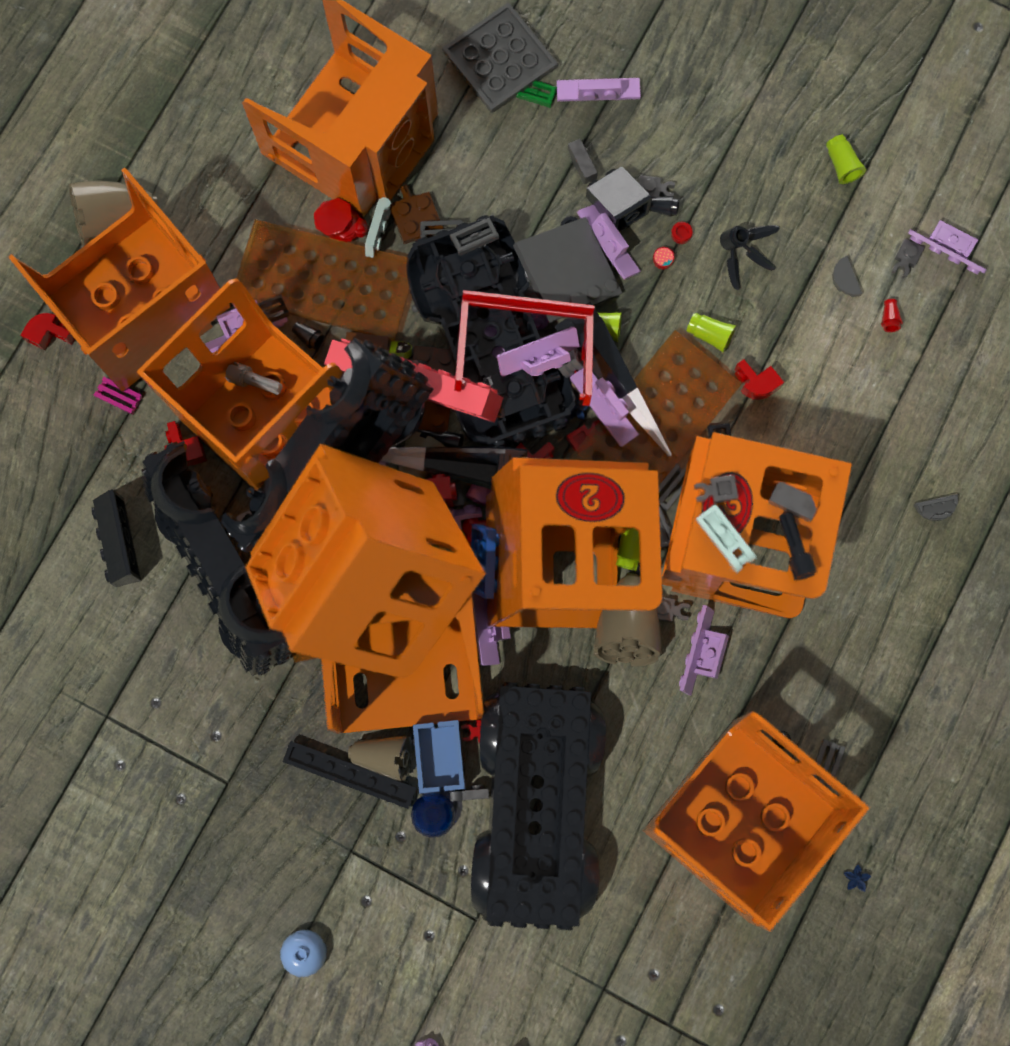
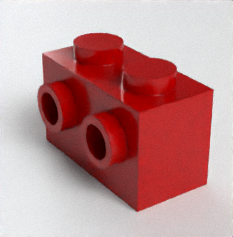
M436 474L430 479H425L434 483L448 508L454 507L453 501L457 500L455 482L451 483L450 476L445 477V474Z

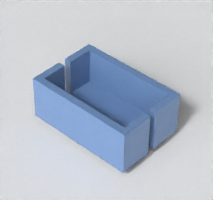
M458 720L438 722L439 728H435L434 723L413 725L419 794L441 792V787H444V791L466 789Z

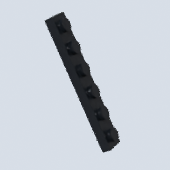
M290 741L282 761L408 810L417 790L413 786Z

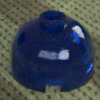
M435 792L424 794L412 806V824L416 831L425 837H442L450 831L455 823V807L451 800L443 794Z

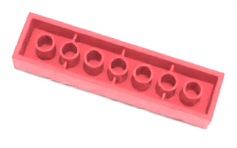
M342 338L340 342L332 340L324 365L335 363L343 373L346 369L352 368L351 359L344 350L351 341ZM412 363L416 367L414 371L424 374L429 379L428 384L434 388L427 401L495 423L503 401V397L497 394L498 390L491 388L487 384L480 382L477 384L463 377L465 387H461V392L454 391L455 376L451 375V373L439 369L437 371L421 363Z

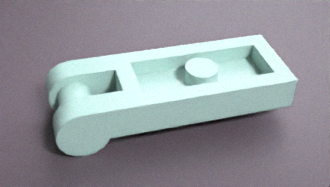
M386 197L378 200L365 242V256L374 258L375 251L380 250L382 238H380V235L385 233L387 225L385 220L390 218V200Z
M716 504L696 518L697 523L736 573L743 569L742 566L747 562L751 563L756 559L753 551ZM739 548L742 555L736 558L732 552Z

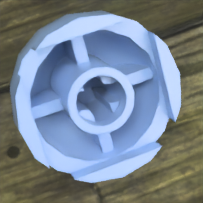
M299 930L290 934L283 942L280 950L283 967L290 974L297 977H309L317 973L324 965L327 957L325 943L317 933L310 930Z

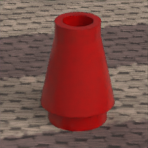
M887 299L884 301L881 326L886 332H897L903 324L897 300Z

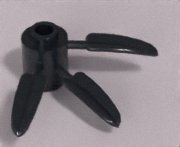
M769 225L747 230L742 226H735L722 232L720 243L731 254V258L727 259V268L731 284L735 290L740 289L738 260L735 258L734 250L743 247L747 250L746 256L753 262L767 270H775L776 267L770 260L753 246L749 247L746 244L748 240L753 241L773 235L779 231L780 227Z

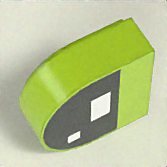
M392 341L389 353H394L399 357L408 359L412 355V346L406 342Z

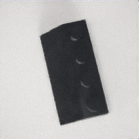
M108 490L93 500L94 507L91 510L94 520H97L98 523L96 535L98 540L102 542L103 549H100V554L103 562L106 561L107 570L104 571L106 581L110 582L114 587H120L140 582L141 576L124 498L115 490Z

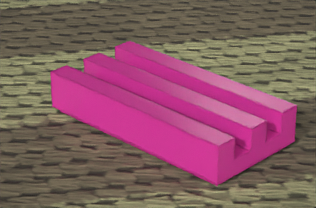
M103 377V382L97 387L98 390L97 392L95 391L94 396L133 415L143 396L129 388L124 390L123 392L136 398L134 401L107 388V384L118 390L120 389L112 380ZM103 391L131 404V408L102 395Z

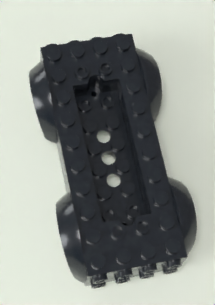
M488 215L481 216L475 222L469 224L467 222L461 223L453 230L439 231L435 234L436 236L430 238H419L412 244V248L407 255V279L415 307L424 321L440 325L455 367L463 290L524 297L523 294L530 287V280L513 247L515 241L505 222L494 217V215L489 217ZM490 217L499 235V239L459 256L450 238V234ZM489 226L484 227V228H482V229H480V230H477V231H475V232H473V233H471V234H468V235H466V236H464V237H462V238H459V239H457V240H458V241L463 240V239L469 237L470 235H472V234H474V233L481 232V231H483V230H485V229H488ZM468 306L463 377L477 384L478 382L487 384L491 388L498 390L497 394L503 397L495 423L455 410L461 428L468 439L485 446L506 447L512 444L518 446L520 443L524 444L526 439L533 436L537 439L545 436L546 432L552 429L560 431L566 428V424L570 422L571 412L577 404L569 378L563 376L558 368L544 371L539 376H531L521 369L502 377L498 360L492 354V350L498 346L507 352L541 339L531 313L488 308L490 311L489 316L482 319L477 315V311L481 307ZM488 327H494L497 330V334L489 337L485 334V330Z
M354 338L344 349L351 359L352 368L346 369L343 376L339 379L334 376L330 377L331 380L328 379V385L334 387L330 391L331 405L326 404L323 410L314 409L310 405L306 408L308 415L278 456L266 463L265 466L269 478L264 481L258 490L252 487L248 488L250 491L247 490L246 494L252 498L250 500L251 514L247 513L240 522L234 521L227 513H224L220 522L226 528L225 532L237 540L238 547L247 553L252 551L320 444L379 463L392 445L408 440L421 425L425 412V402L434 390L428 384L429 379L421 372H415L414 369L416 367L405 359L403 361L394 353L390 355L384 348L380 346L377 348L366 339L363 342Z
M184 441L180 443L173 442L159 453L153 452L148 454L145 460L142 461L143 469L141 473L143 475L145 496L150 503L154 502L155 520L159 531L167 540L176 545L175 548L180 558L185 557L188 562L186 568L191 577L196 576L199 582L197 584L198 590L202 596L206 595L210 601L207 605L211 613L218 615L219 634L223 644L230 653L241 659L240 664L246 673L249 671L252 676L256 674L258 676L264 675L270 671L269 667L276 663L282 665L289 661V656L292 655V652L283 632L270 629L246 567L219 522L213 508L211 509V498L213 497L211 489L208 485L204 484L197 472L188 469L189 466L186 458L187 445Z
M504 682L502 686L496 689V692L485 699L480 728V760L482 768L492 775L489 830L480 833L475 842L471 870V900L473 908L482 915L485 921H488L489 926L503 927L504 922H508L511 926L517 928H527V924H533V927L537 929H550V925H556V928H559V930L572 931L573 926H579L580 918L588 914L596 902L599 889L598 856L594 846L584 838L587 778L594 775L602 763L606 746V724L602 710L591 701V692H585L584 687H572V689L563 690V686L549 685L546 689H541L540 684H527V686L518 687V683ZM535 775L541 776L544 780L543 786L539 789L531 785V779ZM534 798L542 802V808L538 812L532 811L529 806L530 801ZM533 821H537L541 825V832L537 835H532L528 830L529 824Z

